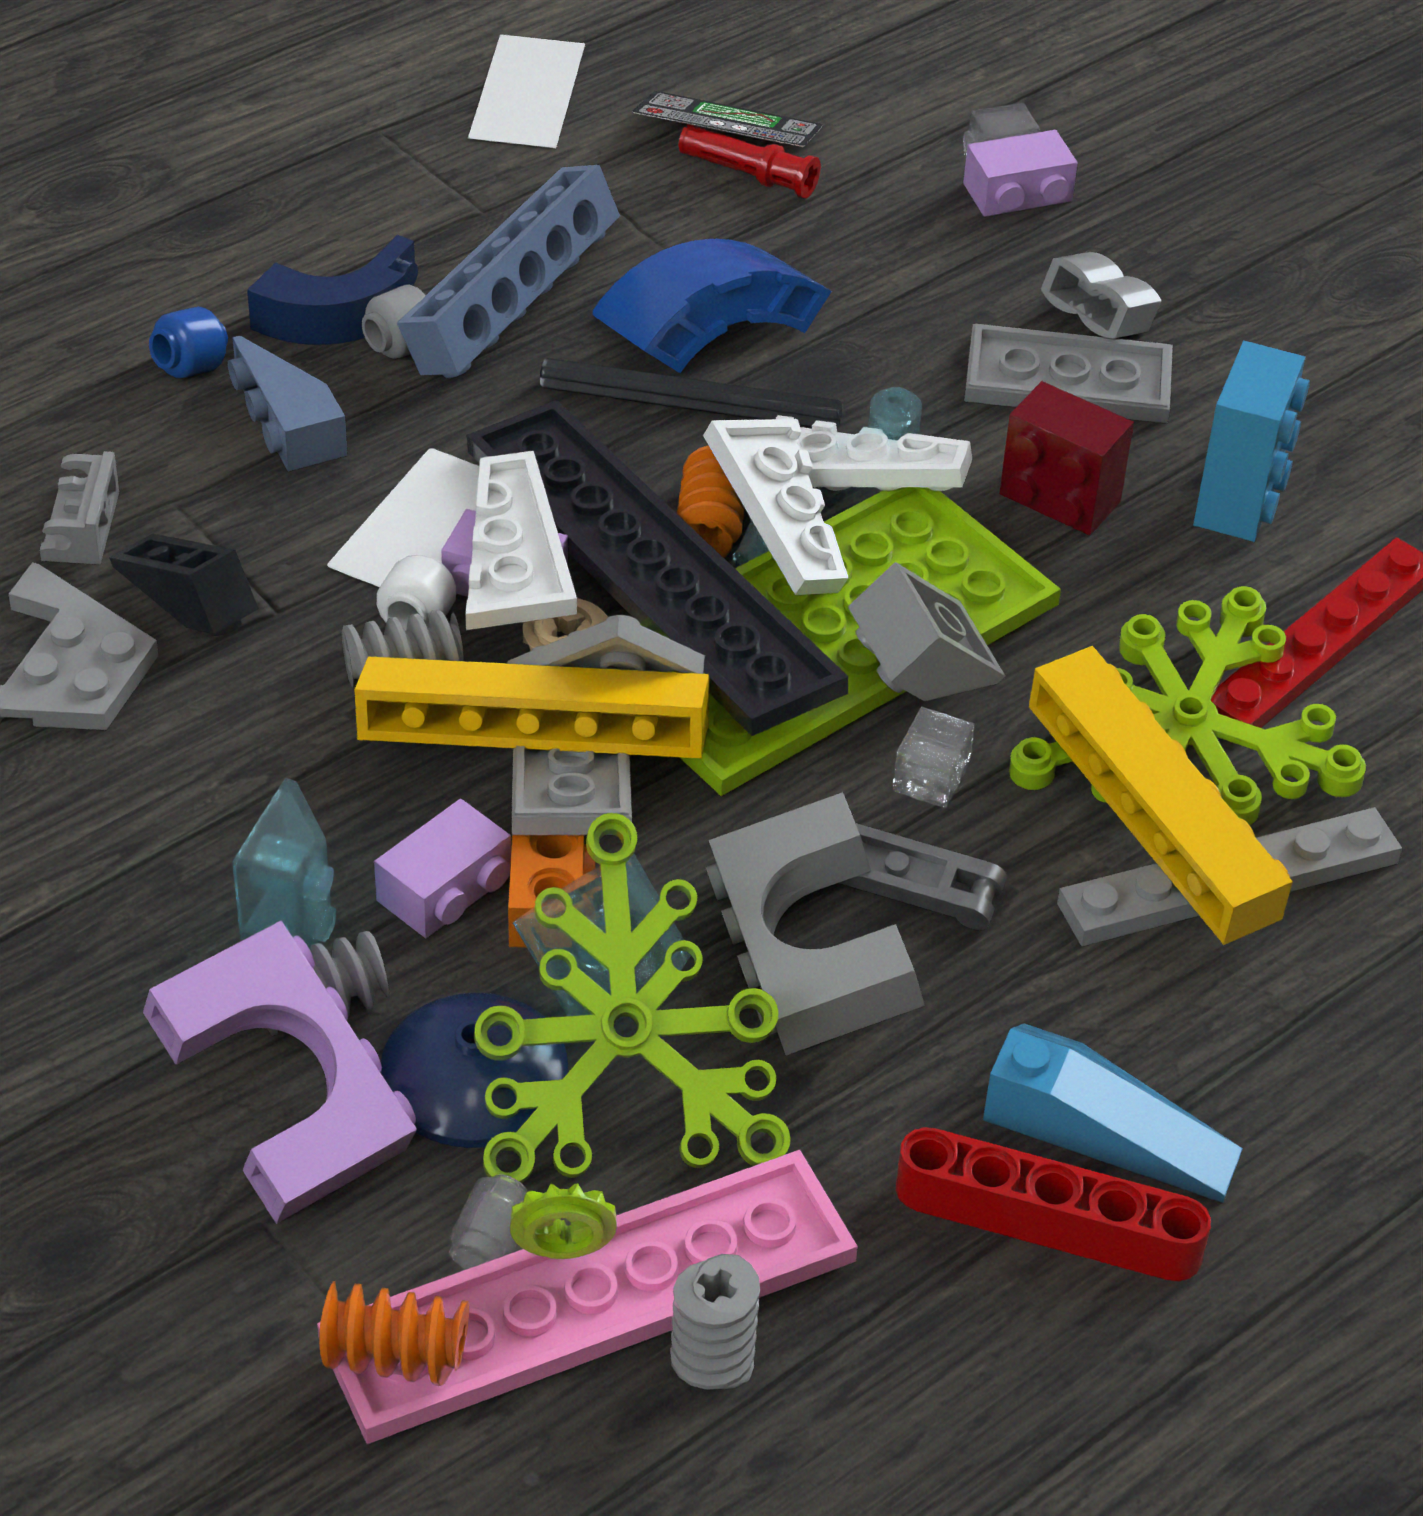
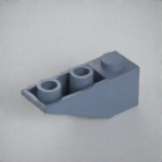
M242 336L233 337L234 359L228 360V370L232 384L236 390L243 389L251 419L254 422L260 420L264 440L271 454L278 452L287 471L347 456L345 415L328 385Z

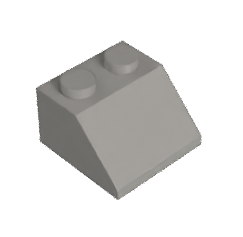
M896 562L848 606L859 626L856 630L858 639L869 651L876 655L881 664L877 668L879 676L897 693L905 690L923 701H928L998 684L1005 677L1004 672L962 603Z

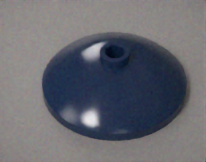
M464 993L434 1000L409 1014L394 1029L383 1050L381 1074L393 1092L400 1091L409 1101L416 1118L414 1124L417 1128L416 1133L445 1145L464 1148L486 1147L488 1142L500 1133H516L537 1109H522L515 1116L508 1119H499L492 1116L485 1106V1093L489 1084L498 1078H510L517 1083L562 1080L568 1073V1058L564 1044L522 1046L515 1056L506 1060L490 1059L484 1056L476 1046L474 1039L476 1021L485 1010L493 1006L510 1007L517 1011L523 1019L546 1017L527 1004L496 994ZM501 1025L492 1027L487 1033L489 1041L496 1046H504L512 1039L509 1029ZM499 1088L492 1094V1101L498 1108L508 1109L516 1103V1096L508 1088Z

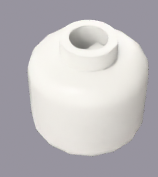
M411 555L395 563L377 591L376 605L380 616L385 622H387L388 618L397 617L405 631L409 616L419 613L428 627L432 611L441 610L445 616L447 615L456 600L457 587L453 575L443 564L431 557Z

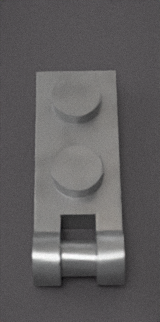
M855 823L860 833L871 871L839 883L956 917L961 924L968 928L984 930L988 927L994 913V906L991 903L992 899L1001 894L1007 880V874L1001 867L991 862ZM956 882L969 885L971 891L966 892L954 888Z

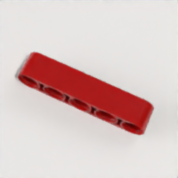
M925 1127L915 1129L907 1134L901 1142L896 1193L899 1200L906 1207L915 1211L1164 1280L1182 1281L1190 1279L1197 1274L1202 1265L1211 1229V1217L1207 1209L1199 1201L1188 1196L936 1128Z

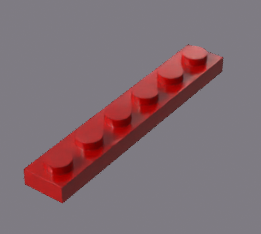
M1397 537L1283 631L1286 635L1283 656L1275 662L1259 661L1241 666L1218 685L1211 698L1218 714L1259 728L1266 725L1423 590V552Z

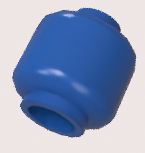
M199 306L164 314L156 321L149 338L150 354L158 367L162 368L167 374L175 378H187L214 371L222 364L226 354L228 335L224 325L210 310Z

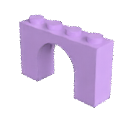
M282 920L151 988L143 1014L175 1064L186 1060L230 1035L253 1028H270L286 1032L306 1044L318 1058L326 1078V1102L310 1117L252 1148L243 1168L244 1174L276 1224L404 1152L417 1130L414 1125L416 1122L415 1114L409 1101L400 1091L393 1092L380 1073L382 1066L377 1052L369 1041L364 1038L358 1039L346 1021L348 1013L342 998L334 988L324 987L313 970L315 966L314 959L307 944L297 935L292 937Z

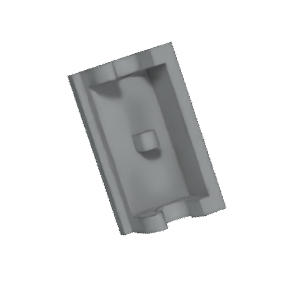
M104 451L103 455L70 454L63 457L61 468L67 470L80 469L88 476L85 478L69 476L59 479L58 493L50 520L45 522L42 531L46 536L40 547L41 561L101 564L119 496L115 453Z

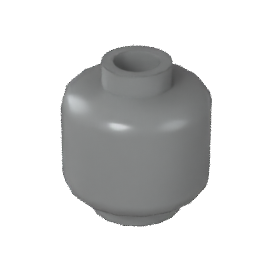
M410 284L403 285L373 297L369 301L365 315L362 318V330L366 341L374 351L381 352L392 359L411 354L397 322L426 296L419 288Z

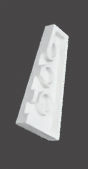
M777 415L776 419H794V417ZM817 420L812 425V429L800 427L802 433L797 439L800 450L808 451L813 467L808 475L812 487H825L833 491L844 490L849 487H876L883 491H892L901 487H928L934 491H945L953 487H963L972 462L970 441L912 433L905 434L899 440H891L887 438L882 429L863 427L857 434L837 432L836 423Z
M798 419L712 420L703 437L794 594L839 593L846 583L848 575L833 528L825 524L821 516L825 503L821 491L813 489L808 475L813 467L808 451L800 450L797 439L802 433Z
M534 451L480 458L476 519L472 539V562L469 571V593L465 614L466 630L577 614L576 593Z

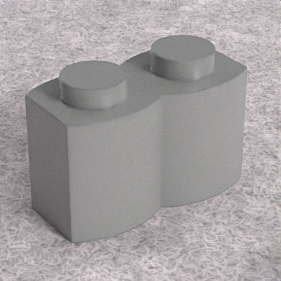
M1095 252L1053 258L1041 287L1044 296L1055 307L1067 313H1078L1082 322L1091 331L1099 336L1111 339L1149 331L1161 303L1159 295L1149 284L1135 277L1124 276L1112 260Z

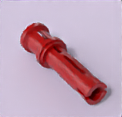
M687 124V128L684 127L679 138L678 147L682 154L699 157L712 163L756 176L758 182L766 187H772L776 184L795 190V194L801 198L807 199L810 197L819 180L821 163L818 157L808 155L802 158L785 152L783 146L777 144L767 145L764 148L720 133H714L692 124Z

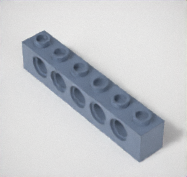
M600 165L562 167L397 322L420 375H443L446 378H452L469 370L471 362L484 349L494 345L499 340V334L511 322L523 317L527 312L526 308L538 296L548 292L553 287V281L566 269L576 265L580 260L579 256L591 244L600 241L605 236V231L620 217V214Z

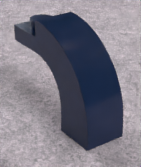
M396 235L367 265L357 271L340 276H313L274 263L247 289L250 330L278 340L307 345H331L365 338L362 330V318L365 315L369 301L373 297L397 287L409 284L413 286L415 284L418 266L415 263L414 241Z

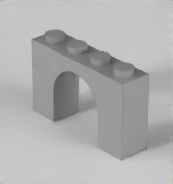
M843 792L709 840L716 860L715 864L706 867L717 901L726 897L730 899L732 907L721 912L733 945L745 941L748 952L737 955L748 988L761 986L762 990L770 994L777 1004L779 1011L778 1021L771 1034L778 1033L785 1055L925 1006L915 970L896 924L824 949L793 947L783 943L774 936L776 925L783 913L801 897L871 871L860 833ZM757 1011L760 1022L762 1024V1017L760 1013Z

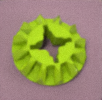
M578 1183L569 1189H559L554 1184H550L545 1193L536 1191L526 1192L524 1201L512 1206L510 1233L516 1244L532 1254L552 1259H571L593 1253L607 1245L614 1237L617 1229L615 1205L605 1202L602 1191L593 1190L583 1193ZM560 1218H567L571 1225L566 1226L565 1221L560 1220Z

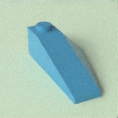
M1024 1023L1010 1029L990 1073L983 1116L984 1121L1198 1195L1224 1202L1243 1148L1085 1044Z

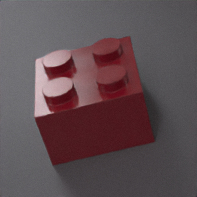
M1041 381L1009 415L999 494L1090 536L1121 502L1134 421Z

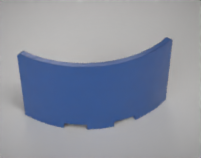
M703 239L672 246L640 262L623 275L605 293L593 309V316L651 356L681 373L697 352L713 339L727 332V326L746 320L750 323H779L805 333L832 291L761 248L729 239Z

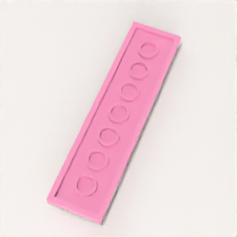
M797 1150L616 1215L617 1229L612 1240L601 1249L588 1255L571 1259H552L538 1256L522 1249L390 1297L392 1309L399 1310L408 1292H414L418 1312L426 1314L434 1297L440 1296L443 1300L446 1318H453L462 1300L469 1301V1322L462 1360L457 1371L454 1368L448 1380L442 1386H436L431 1382L428 1365H426L418 1380L415 1382L407 1381L403 1376L401 1361L391 1376L388 1378L380 1377L376 1372L374 1357L364 1372L361 1374L354 1373L350 1370L347 1353L340 1365L333 1369L366 1443L370 1444L672 1331L673 1287L679 1274L690 1265L706 1261L708 1258L720 1254L739 1255L752 1265L759 1276L760 1298L856 1262L858 1246L802 1152ZM320 1322L317 1323V1325H318V1337H319V1332H320Z

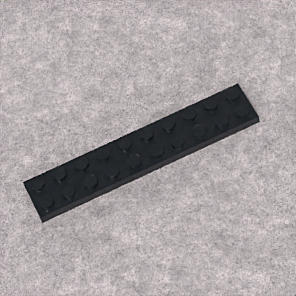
M557 400L466 435L468 453L479 464L480 458L534 451L557 532L568 535V553L633 618L637 619L641 626L705 655L703 674H709V694L751 736L848 694V675Z

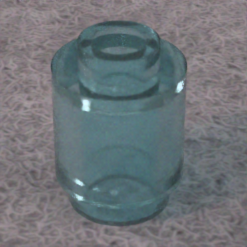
M891 387L877 392L870 401L868 428L882 429L887 438L891 440H899L907 433L919 434L922 414L921 400L914 393L901 387Z

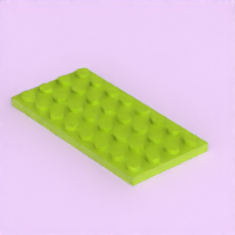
M901 487L892 491H881L824 521L825 524L833 528L848 575V579L839 593L795 595L770 551L735 568L848 675V694L754 736H751L709 694V726L702 758H679L720 796H723L906 692L905 690L900 693L895 692L881 679L877 672V668L881 664L876 655L869 651L858 639L856 630L859 626L848 608L855 599L895 562L960 601L987 645L1059 605L1061 589L941 491H934L928 487Z

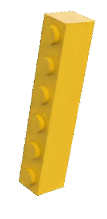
M1090 646L1035 668L1029 701L1031 711L1223 945L1282 920L1293 883L1287 869L1279 860L1272 858L1255 838L1250 825L1244 819L1238 818L1221 798L1216 785L1210 779H1205L1188 759L1183 746L1178 741L1172 740L1159 725L1150 707L1146 703L1139 701L1123 682L1116 667L1108 664L1093 646Z
M368 656L354 689L357 740L498 748L525 746V749L551 750L556 748L560 749V751L572 752L593 751L594 753L609 754L626 753L628 755L702 758L709 726V674Z

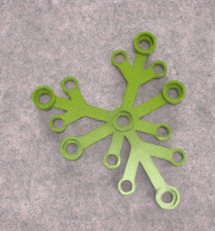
M1241 586L1234 588L1222 600L1219 618L1221 628L1217 636L1214 635L1210 628L1211 609L1208 605L1201 601L1190 600L1181 604L1178 609L1176 627L1181 634L1190 639L1203 661L1190 690L1187 689L1164 650L1165 631L1156 618L1150 615H1136L1123 625L1119 651L1128 662L1136 665H1146L1162 694L1133 685V679L1129 672L1121 668L1116 669L1119 671L1123 682L1137 699L1150 707L1155 720L1172 740L1178 741L1184 750H1186L1188 745H1193L1215 782L1221 798L1238 818L1244 819L1251 825L1259 816L1262 800L1261 791L1251 778L1238 775L1216 737L1256 750L1273 777L1274 791L1286 799H1297L1306 793L1310 777L1309 769L1318 771L1317 782L1324 792L1335 797L1352 796L1362 787L1366 764L1359 751L1352 746L1336 745L1327 751L1305 743L1308 741L1325 742L1332 737L1336 715L1326 705L1311 704L1304 708L1300 720L1269 729H1262L1218 714L1211 698L1224 672L1259 661L1275 662L1283 656L1286 635L1279 627L1263 625L1266 604L1260 593L1251 587ZM1194 617V618H1198V619H1200V620H1198V621H1193V620H1190V619H1188V618ZM1252 636V640L1239 643L1242 637ZM1261 642H1270L1274 645H1265ZM1311 721H1319L1325 725H1315ZM1026 738L1015 746L1011 752L1009 774L1012 781L1018 786L1028 790H1038L1047 787L1053 781L1056 766L1072 762V759L1058 742L1048 744L1041 738ZM1284 777H1293L1298 781L1290 782L1285 780ZM1092 785L1091 791L1094 797L1099 801L1107 803Z
M607 813L597 817L591 823L586 838L588 854L600 865L606 934L573 906L569 894L560 888L552 887L543 890L536 898L534 907L535 917L542 926L549 929L559 928L609 971L610 994L577 967L576 959L570 952L564 949H553L548 951L540 961L539 977L542 983L553 990H564L592 1015L523 1019L517 1011L510 1007L493 1006L485 1010L475 1024L474 1039L476 1046L484 1056L493 1060L512 1058L521 1050L522 1046L595 1041L562 1080L517 1083L510 1078H498L487 1087L485 1106L488 1112L496 1118L508 1119L515 1116L522 1109L537 1108L516 1133L504 1132L496 1135L488 1142L484 1150L483 1167L485 1173L491 1181L500 1186L513 1187L527 1180L532 1173L535 1163L534 1151L556 1125L558 1129V1144L553 1153V1164L556 1170L561 1175L570 1178L581 1176L587 1171L592 1160V1151L589 1144L584 1140L581 1097L616 1056L629 1058L641 1055L682 1090L685 1135L680 1142L679 1152L682 1160L690 1167L704 1168L710 1165L718 1154L719 1141L711 1131L710 1115L737 1137V1147L741 1157L752 1166L785 1155L790 1146L789 1130L780 1118L767 1113L752 1116L729 1096L730 1094H741L746 1099L752 1101H760L768 1097L776 1085V1073L769 1063L763 1060H752L743 1067L698 1070L660 1038L664 1036L731 1032L737 1039L743 1042L755 1043L762 1041L771 1034L778 1021V1007L770 994L761 989L750 988L736 994L730 1004L726 1006L657 1010L681 982L693 979L701 968L703 961L701 950L696 944L686 940L677 941L668 948L662 966L636 994L634 968L675 921L684 920L693 913L697 903V893L695 888L685 880L676 879L668 882L661 890L658 903L631 933L626 862L635 851L637 832L633 823L621 814ZM613 834L621 840L622 848L615 853L605 852L600 847L599 840L604 835ZM676 890L684 892L689 898V905L682 910L670 907L666 900V896L670 892ZM548 899H558L564 904L565 912L560 917L550 918L543 913L541 906ZM679 951L688 952L692 955L695 965L688 971H680L672 964V955ZM552 960H562L568 964L570 973L564 979H553L546 971L547 964ZM746 1008L757 1010L762 1017V1024L753 1029L745 1027L740 1021V1012ZM620 1017H629L636 1022L638 1030L631 1037H622L616 1033L614 1022ZM501 1025L508 1028L512 1035L510 1042L504 1046L493 1045L487 1037V1033L492 1027ZM751 1070L763 1072L768 1080L767 1087L761 1091L750 1089L745 1082V1074ZM499 1088H508L514 1092L516 1103L511 1108L500 1109L494 1105L492 1094ZM758 1132L767 1133L773 1140V1150L767 1154L756 1152L751 1146V1136ZM694 1137L706 1139L711 1147L710 1154L701 1159L693 1157L687 1148L688 1141ZM575 1146L581 1149L584 1154L583 1164L576 1168L565 1166L560 1159V1153L564 1148ZM504 1151H513L520 1157L521 1165L514 1172H503L496 1164L497 1156Z

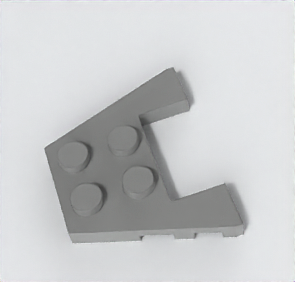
M32 562L9 592L10 607L13 611L44 619L51 623L4 685H0V722L4 717L32 718L33 726L107 730L157 659V640L40 564Z

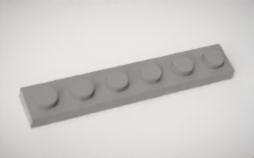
M1375 807L1256 838L1272 858L1279 860L1287 869L1290 879L1293 881L1290 892L1398 864L1402 851L1401 845ZM1157 863L1062 887L1059 890L1057 902L1081 946L1199 916Z

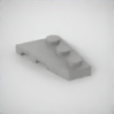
M614 615L608 617L606 621L582 631L571 632L565 638L545 646H537L528 653L508 660L507 664L659 672L676 670L680 673L703 674L705 655L641 626L640 622L633 617Z

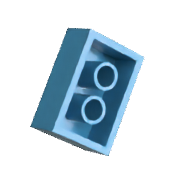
M1243 340L1216 404L1194 526L1255 542L1262 522L1272 524L1280 498V493L1274 491L1275 489L1285 490L1293 461L1288 460L1289 454L1285 453V451L1293 452L1301 427V421L1296 420L1297 412H1294V410L1302 411L1310 385V380L1301 378L1305 356Z

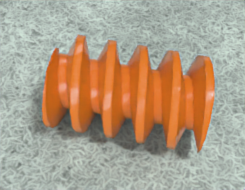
M708 445L698 448L691 453L683 465L677 514L725 558L731 552L733 543L742 534L745 507Z
M334 1281L328 1290L320 1322L319 1348L322 1363L328 1369H335L340 1365L347 1353L350 1370L361 1374L367 1369L374 1357L377 1374L380 1377L388 1378L393 1374L398 1363L401 1361L403 1376L410 1382L418 1380L426 1365H428L431 1382L436 1386H442L448 1380L453 1369L455 1368V1371H457L462 1360L469 1322V1301L462 1300L453 1318H446L443 1300L440 1296L434 1297L426 1314H420L414 1292H408L399 1310H394L391 1307L388 1288H381L373 1305L369 1306L365 1305L362 1284L356 1283L346 1301H338L336 1283Z

